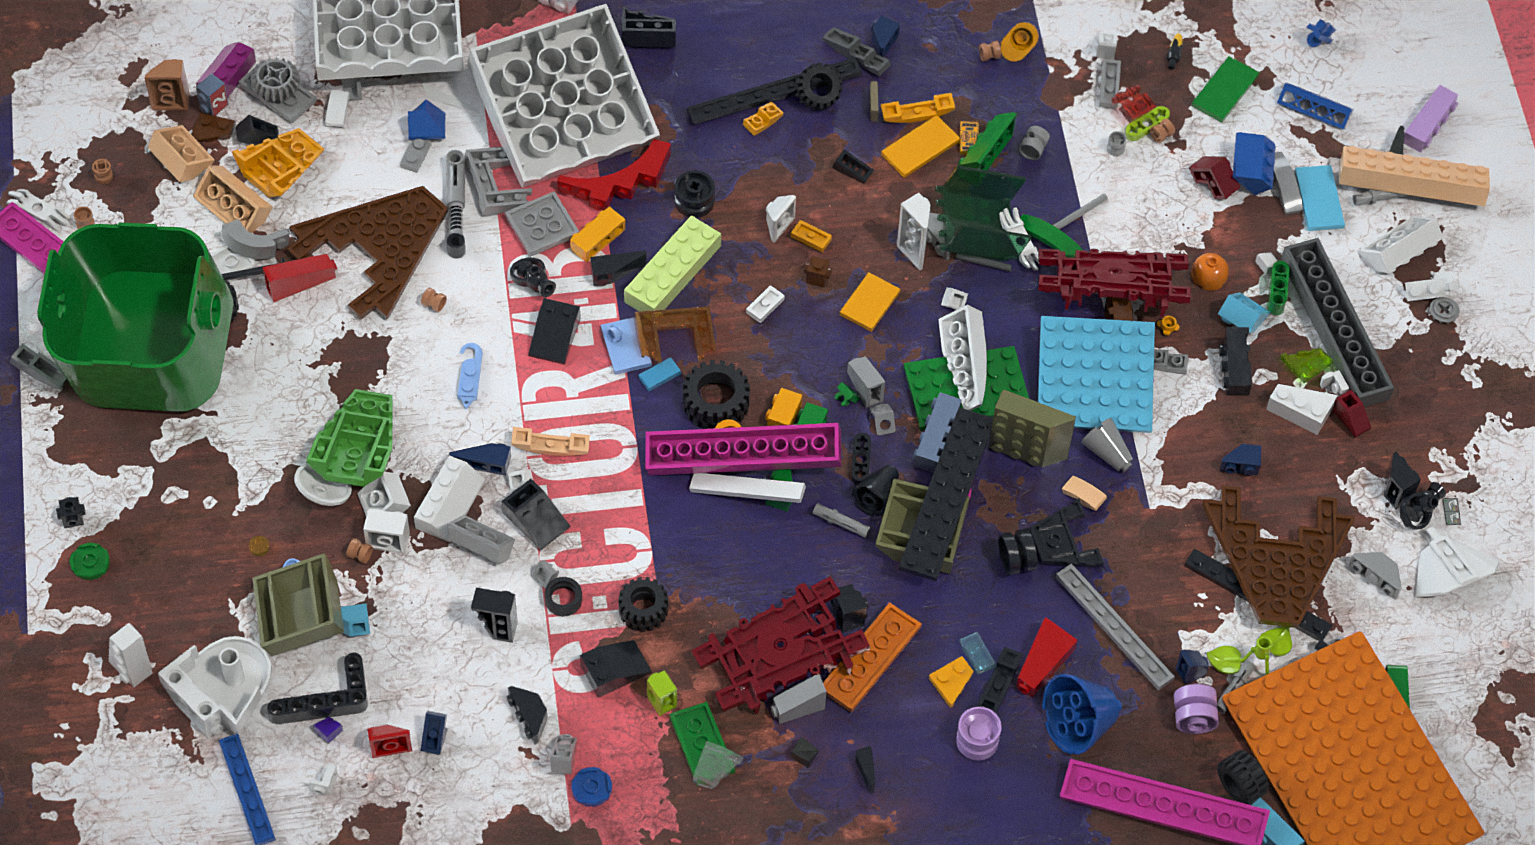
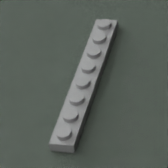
M1072 564L1056 574V579L1158 691L1174 680V675Z

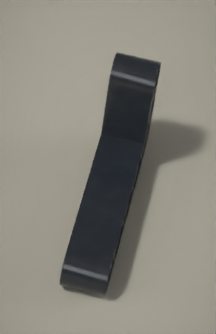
M352 652L346 655L344 659L347 682L346 690L272 700L267 705L270 721L274 724H286L364 712L368 708V699L361 655ZM353 663H357V664H358L357 666H354V667L350 666V665L353 664ZM355 681L360 682L359 684H352ZM356 699H362L361 702H354ZM336 702H342L340 705H334ZM315 705H322L319 708H314ZM297 707L302 708L298 711H294V709ZM276 710H281L278 714L273 713Z

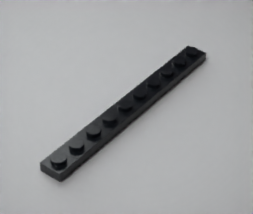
M856 58L829 66V68L834 67L836 69V74L840 73L839 79L843 81L862 75V70ZM799 74L687 107V112L693 125L793 96L797 93L795 91L797 83L795 82ZM812 78L810 80L811 90L827 86L825 81L820 78Z

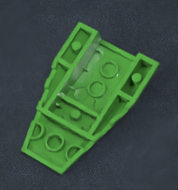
M355 389L345 400L343 407L334 413V418L325 424L323 431L317 433L306 462L327 481L364 487L383 476L393 450V395Z

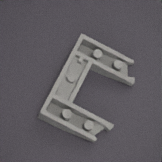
M503 147L466 150L464 155L465 165L468 173L472 174L479 194L478 203L483 216L505 213L530 202L526 200V197L532 194V188L498 191L491 170L511 165Z

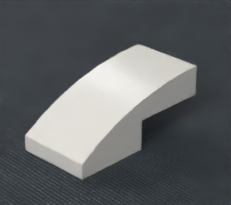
M331 90L325 125L344 127L347 116L346 109L350 98L349 92Z

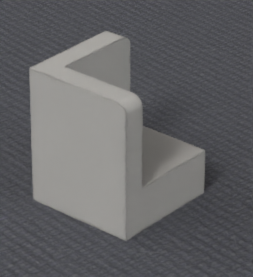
M360 78L342 79L343 91L349 92L350 95L349 101L362 100Z

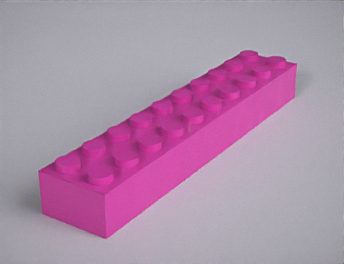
M839 423L646 432L645 469L649 475L842 467L841 428Z

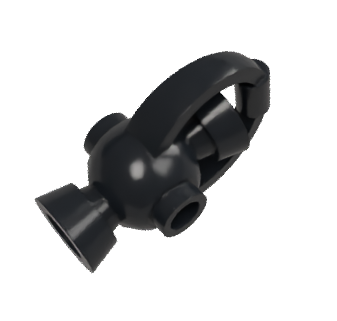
M527 257L521 258L512 264L510 277L515 284L529 287L534 292H540L542 297H549L554 293L556 283L548 279L546 267L542 260ZM515 270H517V274H518V276H520V277H517V276L514 274Z
M1431 482L1427 490L1408 493L1403 497L1399 511L1400 518L1405 527L1419 530L1429 524L1432 513L1439 504V499L1446 496L1445 489L1439 483ZM1412 499V504L1407 506L1408 502ZM1422 514H1423L1422 521H1421L1418 525H1416V526L1412 525V522H1411V521H1413V522H1419V520H1420V518H1421V516H1422Z

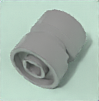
M1030 126L1019 146L1020 154L1026 159L1038 160L1049 141V133L1042 127Z

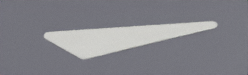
M425 83L422 84L430 100L476 112L479 111V109Z

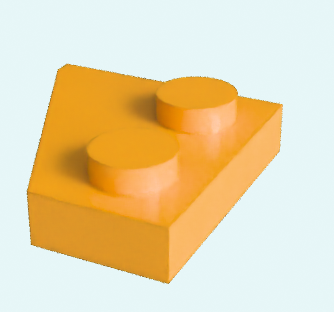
M961 656L930 674L929 680L951 708L959 694L964 690L966 683L972 677L973 670Z

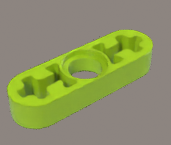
M1164 106L1156 107L1128 124L1125 130L1127 139L1129 141H1137L1149 134L1151 127L1159 125L1160 121L1165 118L1169 119V109ZM1149 121L1152 125L1149 127L1144 126L1143 122Z

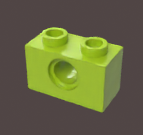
M665 671L654 673L647 680V698L659 716L677 707V688Z

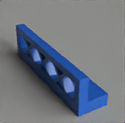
M1285 82L1277 101L1279 104L1341 129H1345L1349 117L1354 111L1353 108L1288 82ZM1286 91L1293 93L1296 101L1291 103L1282 101ZM1303 99L1310 100L1312 108L1302 109L1299 101ZM1322 105L1327 107L1329 112L1328 115L1323 117L1318 115L1316 110L1317 107ZM1338 112L1345 114L1343 123L1335 122L1333 114Z

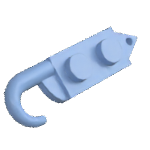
M467 343L460 351L463 354L468 348L475 350V358L463 361L461 366L457 396L465 409L474 400L477 401L483 352L482 348L476 343Z

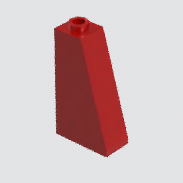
M328 254L263 267L266 289L272 301L276 302L335 279L337 266L333 259L330 260Z
M1047 617L1041 624L1017 681L1019 691L1032 698L1074 652L1078 641Z

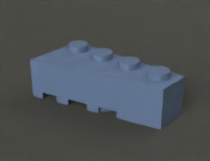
M941 392L938 398L934 397L931 405L933 409L932 414L927 416L925 422L927 427L925 432L921 433L919 448L915 450L912 460H915L914 467L934 473L958 407H961L962 399Z

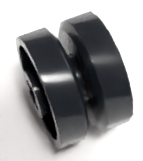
M692 170L681 174L676 179L674 201L679 213L686 217L692 215L695 218L709 214L715 203V185L710 175L702 171Z
M1027 528L1016 530L1014 535L1011 532L999 534V553L1004 570L1008 576L1019 574L1021 568L1025 572L1037 569L1036 548L1032 535Z

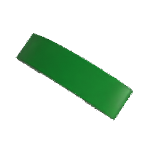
M1026 214L1020 217L1028 236L1032 235L1055 250L1065 251L1066 258H1074L1075 251L1082 250L1074 240L1050 223Z

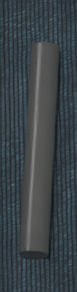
M957 252L956 259L1008 272L1011 271L1012 267L1010 264L962 252Z

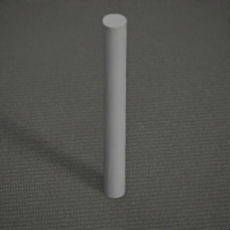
M1103 193L1053 226L1059 230L1106 201L1108 199L1106 194Z

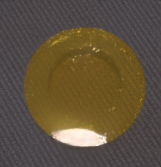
M263 536L253 537L249 542L250 552L255 556L265 555L269 551L268 540Z

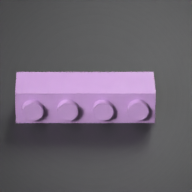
M1439 85L1405 131L1404 144L1420 153L1425 147L1428 148L1433 140V135H1438L1441 129L1440 125L1442 123L1445 124L1450 117L1449 113L1456 110L1458 106L1456 101L1459 94Z

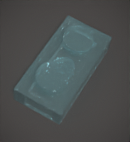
M978 632L960 639L959 643L977 675L995 668L996 663Z

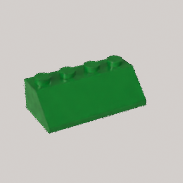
M1016 113L999 114L992 121H988L985 131L981 132L976 139V143L969 147L966 157L960 159L958 163L959 176L978 185L1013 137Z

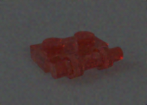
M1139 85L1126 88V91L1117 93L1111 99L1113 104H1122L1119 110L1129 123L1157 107L1147 93L1142 95L1139 93L1141 90Z

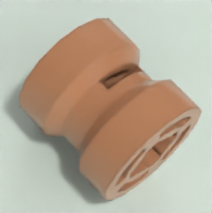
M993 41L991 44H979V53L982 61H988L990 58H1001V49L998 41Z
M1165 118L1160 121L1159 125H1154L1150 128V134L1157 143H1161L1167 136L1170 137L1175 134V127L1169 119Z
M106 159L96 160L92 165L96 182L99 184L111 182L113 172L110 162Z
M81 206L74 211L73 216L77 229L95 224L89 207Z
M429 287L422 296L421 304L426 307L430 306L434 311L440 312L445 306L447 296L442 293L438 294Z
M354 538L348 546L346 556L352 559L357 558L359 562L366 564L372 555L373 546L362 544L360 540Z

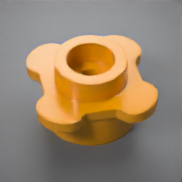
M1165 316L1157 322V326L1161 327L1164 335H1170L1171 332L1178 331L1180 328L1176 319L1172 316Z

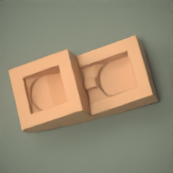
M1072 476L1062 488L1063 494L1080 499L1082 506L1095 511L1107 498L1099 489L1075 476Z

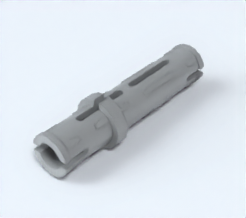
M1371 189L1368 192L1353 194V203L1355 206L1365 203L1375 204L1377 201L1408 195Z
M817 503L813 510L814 515L827 520L828 523L839 525L864 538L867 537L870 531V526L838 513V510H832L820 503Z
M1245 660L1239 671L1234 673L1232 676L1233 680L1217 702L1216 708L1218 712L1225 714L1227 710L1222 700L1223 695L1248 683L1247 679L1256 668L1252 662ZM1242 675H1244V676L1242 677V679L1240 680V682L1237 684V682H1238V680L1240 679V677H1241Z

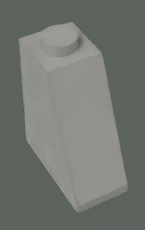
M866 356L855 358L848 362L847 373L865 408L882 403L885 381Z
M815 675L773 698V706L770 708L773 717H777L779 724L825 709L826 689L820 675Z

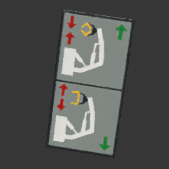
M1443 498L1446 525H1461L1458 498Z

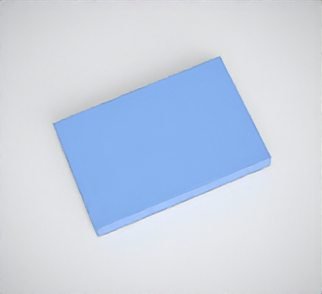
M637 317L601 325L602 335L615 375L652 366ZM612 324L620 326L623 330V338L619 342H611L606 335V330Z

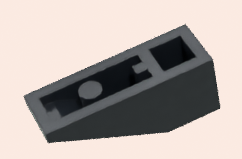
M646 250L590 257L593 286L612 284L646 264Z

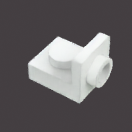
M1339 370L1327 372L1322 376L1321 388L1331 386L1332 392L1338 395V397L1349 391V386Z
M328 763L326 770H323L321 773L320 781L310 779L309 785L313 793L321 796L324 794L331 796L338 776L336 765Z

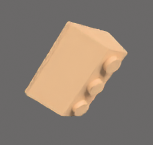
M183 125L154 130L148 144L150 151L179 182L195 179L214 162V158Z

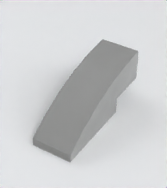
M24 344L17 349L10 359L12 365L53 388L59 389L67 380L57 364L42 353H35Z

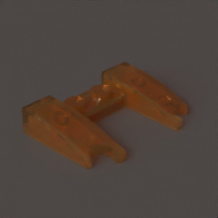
M710 306L635 312L634 324L642 358L648 356L656 359V363H662L657 333L659 330L691 328L698 360L704 359V354L710 350L716 351Z

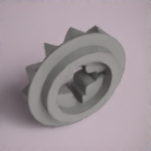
M1447 297L1434 299L1429 307V314L1433 316V320L1437 319L1440 323L1446 322L1449 324L1451 321L1455 322L1460 313L1458 304ZM1441 309H1442V310H1445V309L1447 310V309H1448L1447 313H1445V312H1444V313H1440V312H1441Z

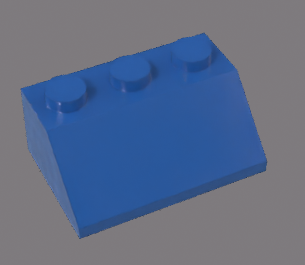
M1244 132L1236 133L1233 178L1254 195L1273 188L1276 144L1265 135Z

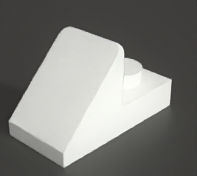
M1099 33L1096 55L1098 58L1114 59L1117 34Z

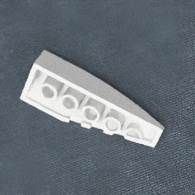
M966 305L940 318L939 328L942 352L944 357L947 358V366L954 376L953 382L958 387V395L962 399V406L964 409L972 411L982 406L987 357L982 312Z

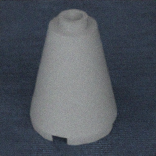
M1108 418L1098 428L1095 427L1083 438L1082 443L1115 470H1122L1124 472L1132 466L1131 461L1133 458L1114 421Z

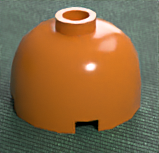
M1203 254L1195 260L1191 269V278L1194 284L1202 286L1204 290H1218L1223 287V284L1228 279V265L1225 259L1218 254Z

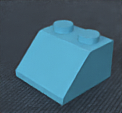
M1240 292L1228 295L1218 312L1222 316L1221 319L1228 324L1233 323L1237 327H1249V334L1254 333L1271 313Z

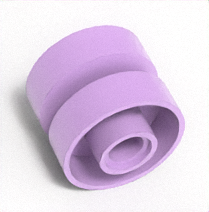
M1192 684L1183 686L1174 692V704L1177 710L1175 718L1178 730L1189 734H1201L1210 732L1218 727L1217 695L1213 687L1203 684Z
M973 707L965 711L960 717L956 737L959 751L965 757L972 760H984L991 757L996 752L1001 733L999 717L992 710L985 707Z

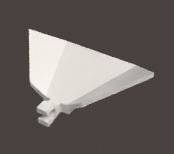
M1435 527L1427 529L1429 534L1426 535V539L1430 544L1420 553L1415 598L1444 595L1495 574L1499 560L1455 539H1450L1447 535L1441 537Z

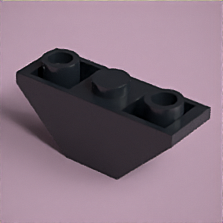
M509 686L508 695L506 696L510 707H515V715L518 722H523L526 737L532 739L534 745L539 743L548 719L547 709L538 693Z

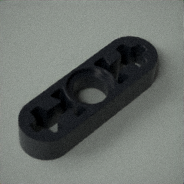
M859 433L854 437L851 479L856 485L869 477L871 438L866 433ZM860 440L864 441V450L860 449ZM858 456H864L867 460L863 463H860L856 460V458ZM859 469H863L862 478H858Z

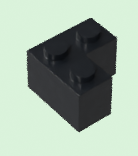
M853 584L839 587L841 595L830 600L842 633L864 627L865 618L868 617L866 609L869 608L867 599L862 597L860 591L854 589Z

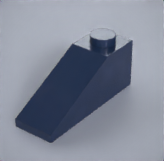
M489 443L449 452V455L467 462L477 471L506 476L511 459V446L503 443Z

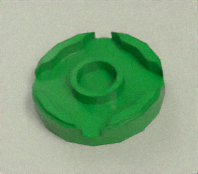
M82 544L71 554L70 566L72 572L83 580L100 578L109 569L110 558L108 551L101 547L100 544Z

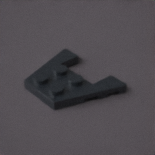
M1080 499L1074 500L1071 505L1061 508L1053 516H1048L1030 527L1029 531L1041 564L1103 567L1104 562L1098 548L1078 552L1067 521L1082 518L1085 515Z

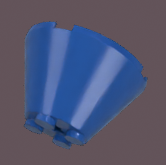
M1062 674L1052 678L1046 686L1043 695L1042 707L1043 710L1046 709L1047 721L1045 725L1054 743L1068 754H1082L1088 751L1116 723L1119 711L1122 709L1120 700L1116 699V696L1108 686H1102L1071 674Z

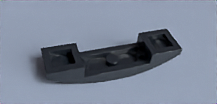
M1004 646L996 668L977 707L988 708L997 714L1017 671L1022 653Z

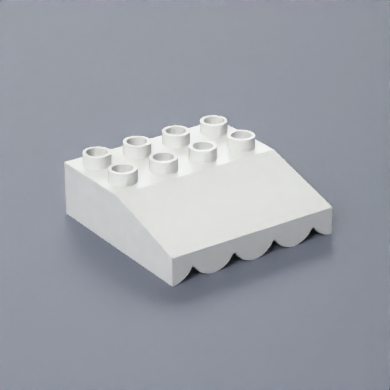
M313 0L315 59L318 80L464 70L459 0Z
M607 4L470 49L467 64L494 131L507 154V158L510 160V164L522 188L649 145L653 139H659V131Z

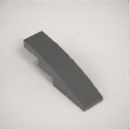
M833 27L822 37L824 42L847 59L856 58L859 66L878 76L891 66L889 59L877 55L874 48L862 44L860 38Z

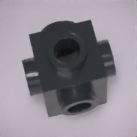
M67 497L59 500V508H56L58 520L62 519L64 528L84 525L83 515H86L84 503L80 504L78 497Z

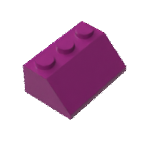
M241 42L226 45L196 82V86L212 73L225 83L228 99L239 85L238 81L256 63L254 48Z

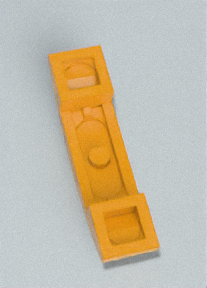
M952 93L934 95V100L905 105H899L898 101L881 104L884 121L909 123L928 120L936 115L938 117L955 110Z

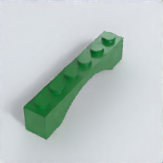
M806 402L804 409L801 408L798 413V423H794V425L826 423L828 409ZM791 469L774 470L771 480L793 482ZM766 500V505L788 512L792 503Z

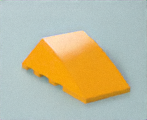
M298 128L280 134L276 139L271 140L268 138L263 140L261 144L255 146L253 144L248 145L244 150H233L232 155L243 176L267 197L282 196L324 152V148Z

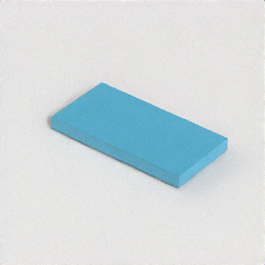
M1331 165L1296 167L1294 172L1308 231L1343 229L1345 222Z

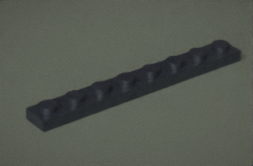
M1194 548L1184 567L1248 602L1233 569ZM1307 611L1299 628L1296 629L1317 641L1321 639L1324 641L1332 628V624Z

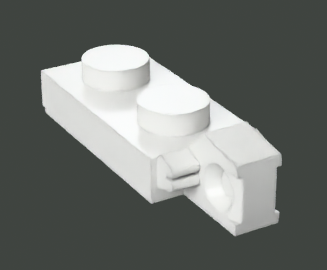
M1448 278L1405 283L1407 301L1445 297L1450 295L1449 290L1459 289L1458 282L1448 283Z

